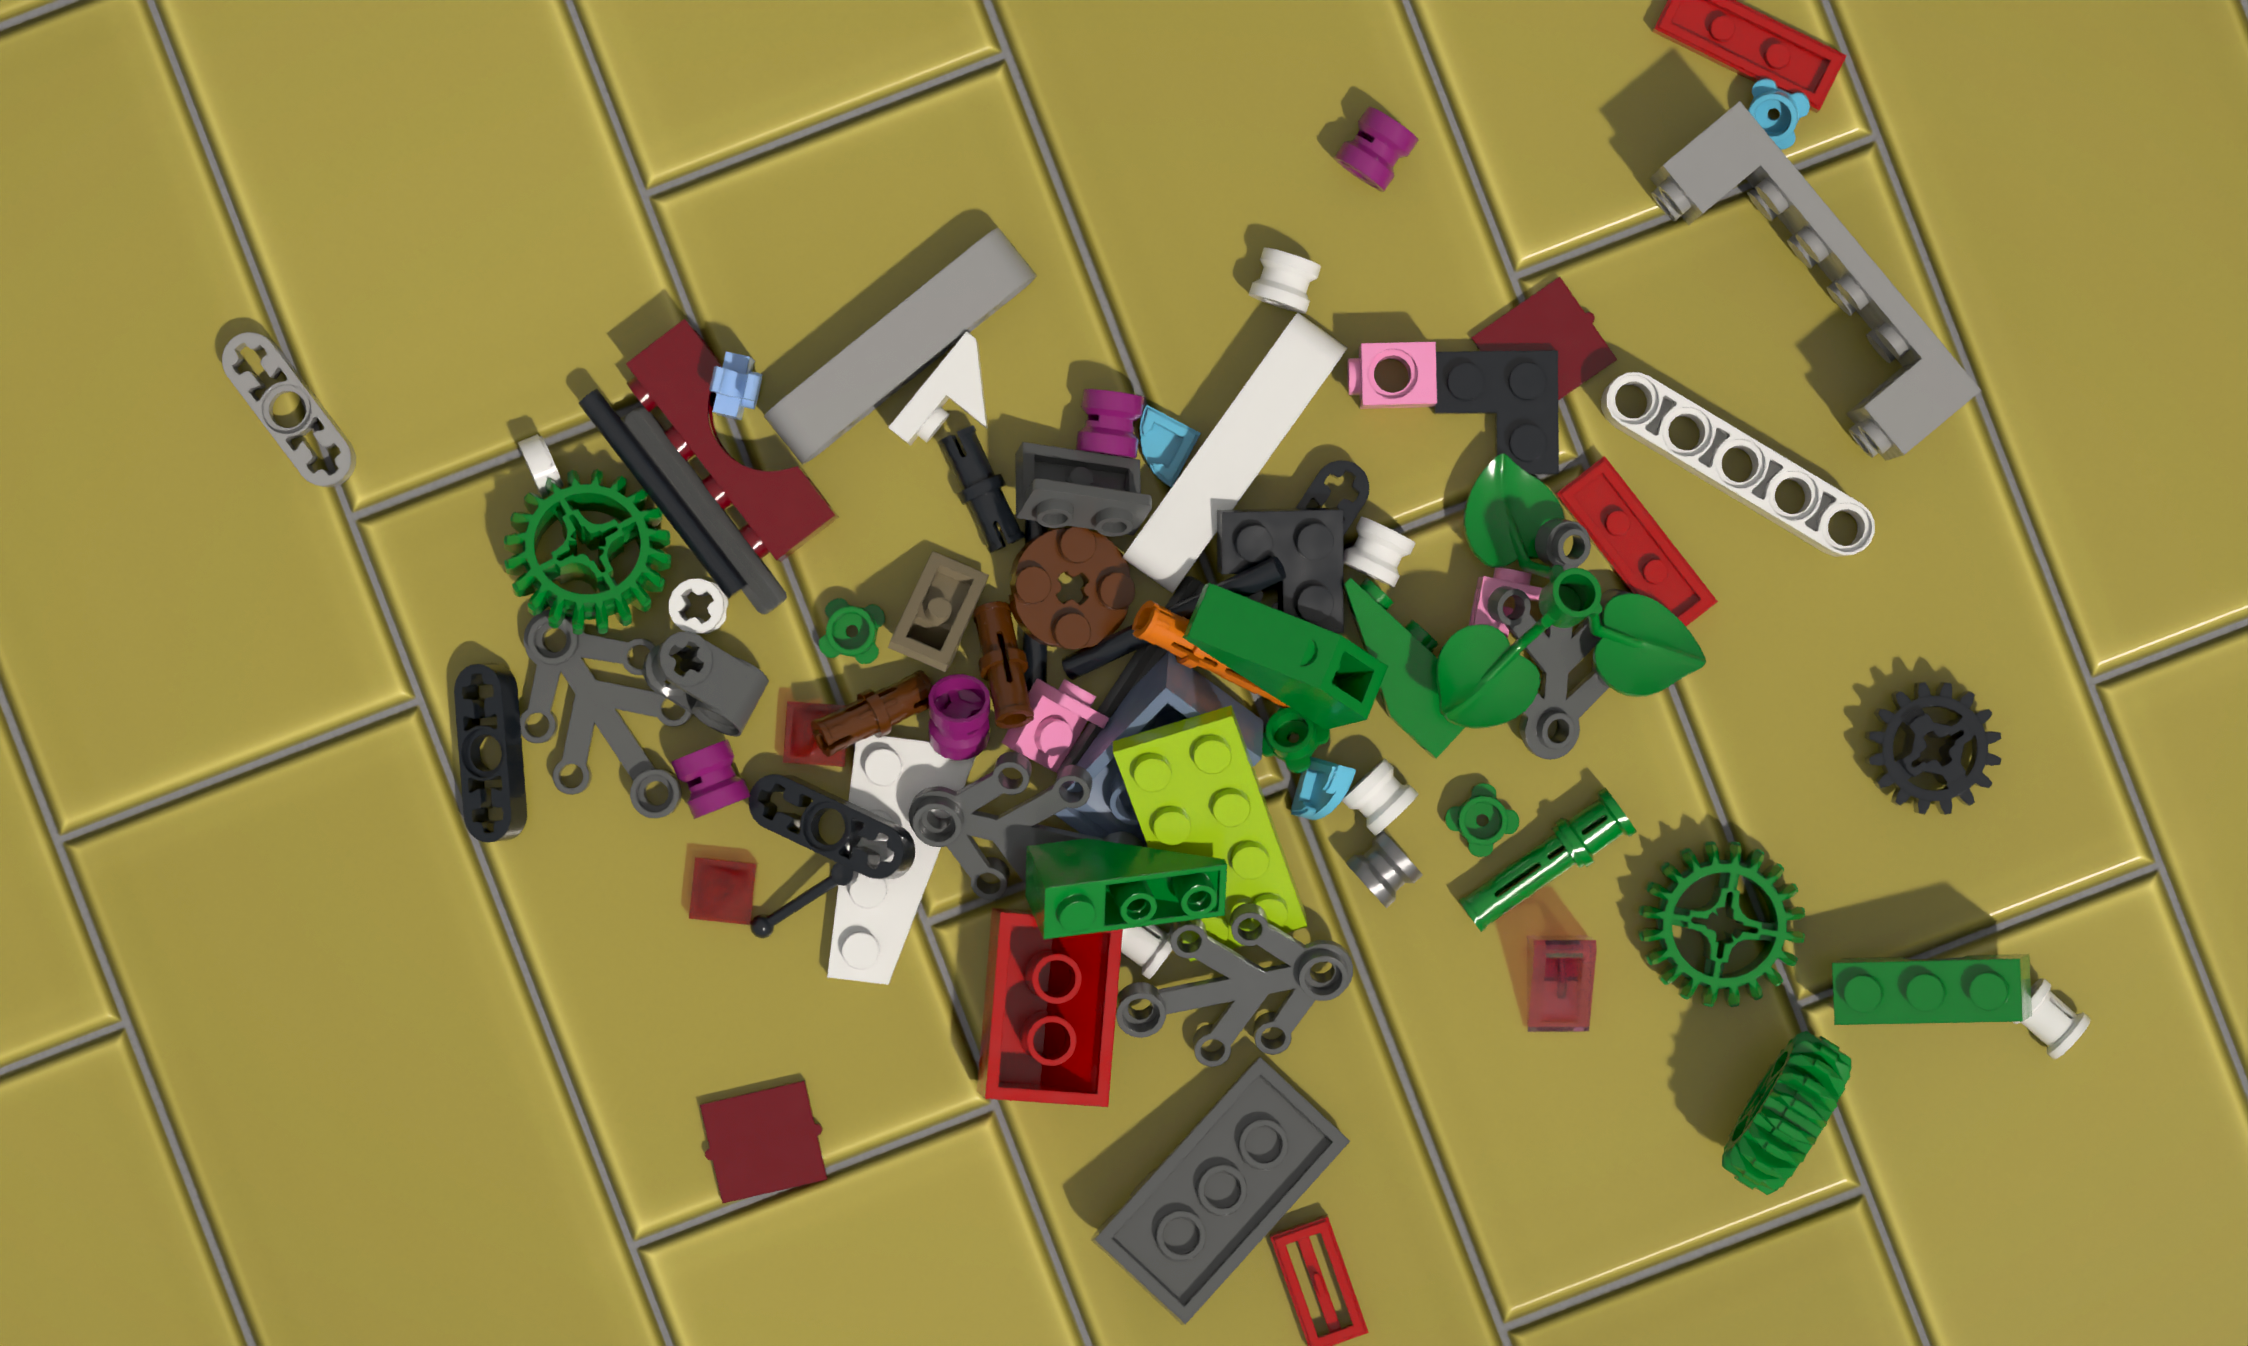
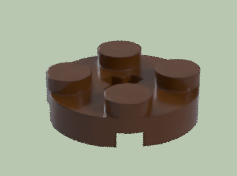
M1070 527L1047 530L1035 536L1018 552L1010 575H1013L1010 582L1011 595H1009V603L1016 622L1033 640L1050 647L1074 650L1097 645L1120 627L1127 615L1129 605L1134 600L1135 584L1130 578V570L1126 560L1122 558L1123 554L1108 538L1086 528ZM1062 573H1065L1070 578L1078 575L1082 578L1084 584L1080 590L1083 598L1079 603L1073 599L1063 603L1059 601L1057 594L1061 591L1062 586L1057 579Z

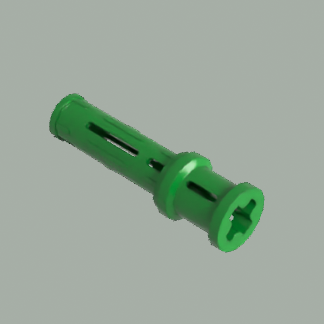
M1606 787L1597 792L1598 800L1569 820L1563 817L1555 822L1556 826L1551 828L1555 833L1517 861L1508 865L1503 871L1468 896L1459 899V902L1481 932L1489 924L1525 899L1531 897L1535 892L1573 865L1577 864L1579 868L1584 865L1588 867L1594 863V854L1624 834L1630 837L1637 832ZM1564 848L1566 849V850H1564L1563 852H1561L1559 855H1557L1556 857H1554L1553 859L1550 860V858L1553 857L1554 855H1556L1558 852H1560V851L1563 850ZM1541 866L1539 869H1537L1535 872H1533L1532 874H1530L1528 877H1526L1525 879H1523L1522 881H1520L1518 884H1516L1515 886H1513L1511 889H1509L1508 891H1506L1505 893H1503L1501 896L1497 897L1500 893H1502V892L1505 891L1507 888H1509L1510 886H1512L1514 883H1516L1517 881H1519L1520 879H1522L1524 876H1526L1527 874H1529L1531 871H1533V870L1536 869L1537 867Z

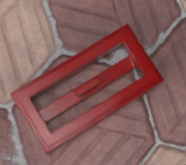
M1328 1215L1318 1217L1316 1220L1308 1223L1295 1225L1293 1228L1283 1232L1278 1231L1270 1234V1239L1308 1346H1333L1369 1333ZM1318 1233L1322 1235L1353 1323L1343 1328L1340 1326L1309 1238ZM1298 1241L1329 1329V1333L1320 1336L1316 1332L1286 1246Z

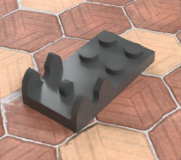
M1259 1057L1246 1069L1167 1158L1135 1187L1127 1202L1097 1229L1091 1241L1103 1250L1181 1325H1186L1347 1146L1350 1140Z

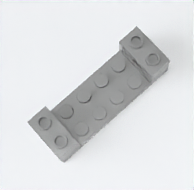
M1739 101L1658 169L1650 178L1657 187L1651 192L1652 197L1673 221H1676L1681 216L1690 225L1746 178L1753 187L1747 194L1756 208L1769 221L1778 217L1792 234L1787 243L1796 256L1808 268H1812L1817 264L1831 280L1832 283L1827 287V291L1836 304L1849 316L1857 311L1872 329L1866 334V337L1876 352L1888 363H1891L1896 358L1902 365V368L1846 414L1855 424L1849 429V433L1861 449L1871 458L1878 453L1885 461L1903 456L1982 390Z

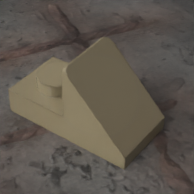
M932 551L888 648L946 672L953 663L962 636L982 595L989 575Z

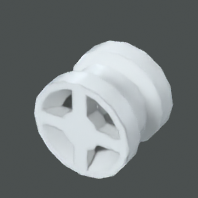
M1264 247L1260 258L1264 268L1260 279L1252 282L1249 296L1286 310L1306 314L1310 303L1306 292L1309 283L1318 278L1321 265L1297 255Z
M1361 516L1356 526L1358 538L1353 547L1345 549L1343 563L1375 580L1395 587L1400 577L1397 567L1402 557L1411 554L1416 543L1392 529Z
M1385 758L1358 781L1342 800L1349 809H1358L1366 817V827L1375 836L1397 818L1419 795L1411 785H1402L1393 776L1394 767Z

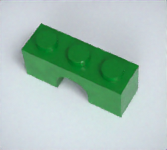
M2029 954L1967 955L1947 959H1905V957L1843 958L1832 963L1835 1025L2023 1022L2032 1016Z

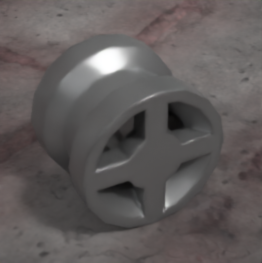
M1383 830L1373 837L1372 848L1364 855H1354L1346 862L1348 867L1386 908L1396 900V891L1405 883H1415L1423 876Z

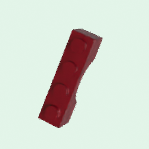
M685 318L626 363L635 375L634 378L627 382L628 387L648 412L658 406L668 418L672 426L664 431L665 435L686 461L696 455L710 475L704 478L702 483L723 510L731 504L737 508L747 522L739 531L761 559L771 553L777 561L782 562L839 518L799 466L779 471L756 470L742 465L726 451L717 435L712 411L716 393L709 391L714 366L722 367L723 365L691 323Z

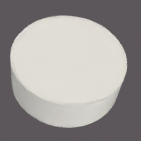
M536 434L518 442L543 499L548 497L545 488L548 478L556 481L560 489L564 487L543 437Z

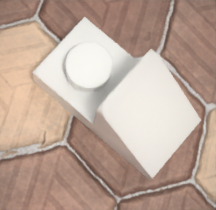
M967 331L888 427L910 446L918 436L927 443L940 429L950 415L942 408L948 399L952 400L986 429L988 428L979 345L976 338Z

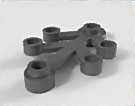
M1554 518L1545 522L1538 530L1535 538V550L1539 559L1551 567L1561 565L1564 571L1570 568H1578L1587 559L1591 549L1587 530L1581 524L1563 518ZM1573 536L1572 549L1566 556L1563 550L1564 542L1568 537ZM1502 586L1491 593L1487 604L1489 615L1496 622L1505 624L1516 639L1520 638L1536 623L1530 615L1531 603L1525 592L1516 588ZM1619 589L1605 591L1600 601L1602 612L1606 603L1613 597L1630 592ZM1513 596L1515 608L1510 615L1505 616L1503 612L1504 602L1508 597ZM1602 612L1599 614L1600 624H1601V625H1602ZM1588 618L1573 632L1572 627L1559 628L1551 625L1546 629V634L1543 632L1525 648L1526 652L1541 669L1542 681L1541 693H1537L1533 703L1522 713L1519 729L1526 748L1535 756L1543 759H1558L1566 755L1574 747L1580 733L1579 718L1610 688L1599 676L1593 662L1592 671L1567 693L1568 673L1601 639L1591 634ZM1557 719L1556 733L1549 739L1548 727Z
M550 609L534 616L524 632V647L528 657L537 666L529 706L520 717L521 735L531 743H545L555 736L558 729V720L552 712V707L561 673L575 693L562 761L555 766L553 771V782L557 789L562 793L573 795L579 794L589 787L592 780V772L587 761L596 724L634 781L630 789V799L634 808L641 815L648 818H661L674 812L682 796L678 779L669 771L655 769L616 709L658 717L663 724L672 727L684 725L691 719L693 714L685 710L684 715L680 719L671 720L665 715L663 710L667 698L653 691L596 680L582 659L587 658L620 663L631 674L644 675L643 669H637L631 664L630 652L638 645L646 646L650 651L656 645L647 639H634L625 642L585 634L584 631L581 635H577L572 630V617L565 616L558 628L566 635V645L562 650L553 652L545 644L547 632L553 629L548 625ZM535 713L545 715L549 721V729L541 737L532 735L528 730V720ZM569 764L579 766L583 772L582 783L575 788L566 786L562 781V771ZM654 781L662 782L668 789V798L662 805L652 804L646 796L647 787Z
M1018 752L1002 754L997 759L993 772L957 792L942 786L929 787L922 790L914 797L909 809V823L916 836L929 846H947L971 878V888L974 893L987 900L997 899L1005 893L1010 871L1002 860L995 857H985L971 836L993 841L1025 884L1026 848L1030 845L1089 838L1144 847L1140 839L1125 831L1114 832L1105 838H1099L1038 824L1067 807L1078 808L1088 801L1093 784L1092 777L1086 769L1077 765L1063 767L1057 773L1054 785L1000 815L977 811V809L1003 793L1015 795L1027 788L1032 773V766L1029 759ZM1005 768H1015L1021 772L1022 777L1010 779L1003 774L1002 770ZM1067 781H1075L1082 786L1083 790L1080 792H1069L1062 784ZM940 809L951 816L948 818H938L932 814L931 810ZM992 873L1000 879V882L995 884L987 883L982 880L980 875Z
M1253 903L1242 904L1232 912L1230 925L1234 939L1244 946L1258 945L1286 964L1266 968L1257 965L1208 936L1205 924L1200 919L1173 922L1169 931L1172 950L1182 958H1195L1224 976L1157 989L1155 986L1145 982L1129 984L1117 996V1022L1126 1034L1143 1038L1158 1032L1162 1028L1167 1014L1230 1002L1214 1024L1202 1026L1193 1037L1196 1059L1205 1066L1216 1067L1228 1060L1231 1054V1044L1268 994L1291 990L1277 1012L1262 1014L1256 1019L1253 1026L1254 1039L1258 1049L1270 1055L1279 1054L1289 1047L1292 1031L1315 1000L1327 1001L1334 999L1349 986L1353 977L1352 960L1343 946L1330 940H1316L1306 945L1269 924L1263 908ZM1247 918H1253L1260 922V925L1253 931H1244L1238 927ZM1185 931H1194L1200 935L1193 943H1182L1178 940V936ZM1319 962H1330L1332 964L1330 970L1325 973H1315L1311 970V967ZM1136 999H1147L1151 1002L1143 1010H1135L1129 1006L1130 1002ZM1270 1027H1277L1283 1031L1281 1036L1276 1039H1266L1262 1036V1033ZM1211 1039H1216L1223 1043L1220 1049L1212 1052L1204 1050L1202 1045Z

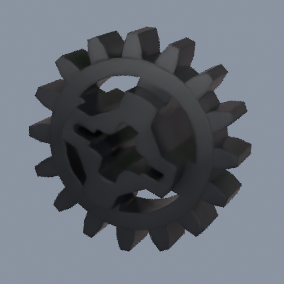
M1926 682L1914 684V698L1911 700L1901 691L1892 693L1891 696L1896 709L1891 712L1877 708L1873 713L1884 724L1882 730L1865 733L1867 740L1878 744V752L1865 757V763L1881 765L1884 771L1873 782L1875 786L1883 788L1893 784L1896 789L1892 795L1891 802L1895 805L1901 806L1910 796L1913 797L1914 813L1925 815L1931 801H1935L1938 811L1944 815L1951 814L1952 798L1954 797L1967 806L1975 803L1969 788L1973 785L1990 788L1992 782L1982 773L1985 765L1994 766L2001 764L2000 757L1988 753V744L2002 739L2001 733L1985 731L1982 725L1991 717L1992 712L1990 709H1981L1973 712L1970 707L1975 694L1971 691L1963 692L1956 700L1952 699V684L1947 682H1940L1935 696H1931ZM1931 706L1941 707L1953 712L1958 717L1945 724L1934 723L1928 713H1924L1922 708ZM1901 726L1906 734L1902 753L1894 757L1893 742L1897 729ZM1926 734L1934 738L1951 736L1945 740L1946 744L1939 749L1940 756L1942 757L1940 762L1936 759L1916 760L1927 747L1926 741L1923 738ZM1972 739V757L1965 771L1960 763L1965 743ZM1922 772L1931 773L1944 788L1926 790L1910 783L1908 779Z

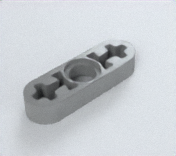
M246 332L233 337L225 346L222 354L224 372L300 474L308 482L322 487H335L346 482L353 474L356 466L355 450L279 347L271 339L258 333ZM246 346L254 351L265 349L267 355L260 362L271 378L277 379L282 371L287 377L286 381L269 387L260 400L255 395V391L265 388L264 383L255 373L246 371L241 374L238 369L244 362L240 351ZM294 392L304 400L306 414L302 422L297 426L284 428L274 419L273 405L280 395ZM318 420L323 424L324 429L314 432L313 435L325 448L332 449L338 446L341 452L335 458V463L339 469L334 474L324 469L316 472L313 470L312 464L316 462L318 457L308 442L302 441L297 449L291 442L292 439L308 434L315 427Z

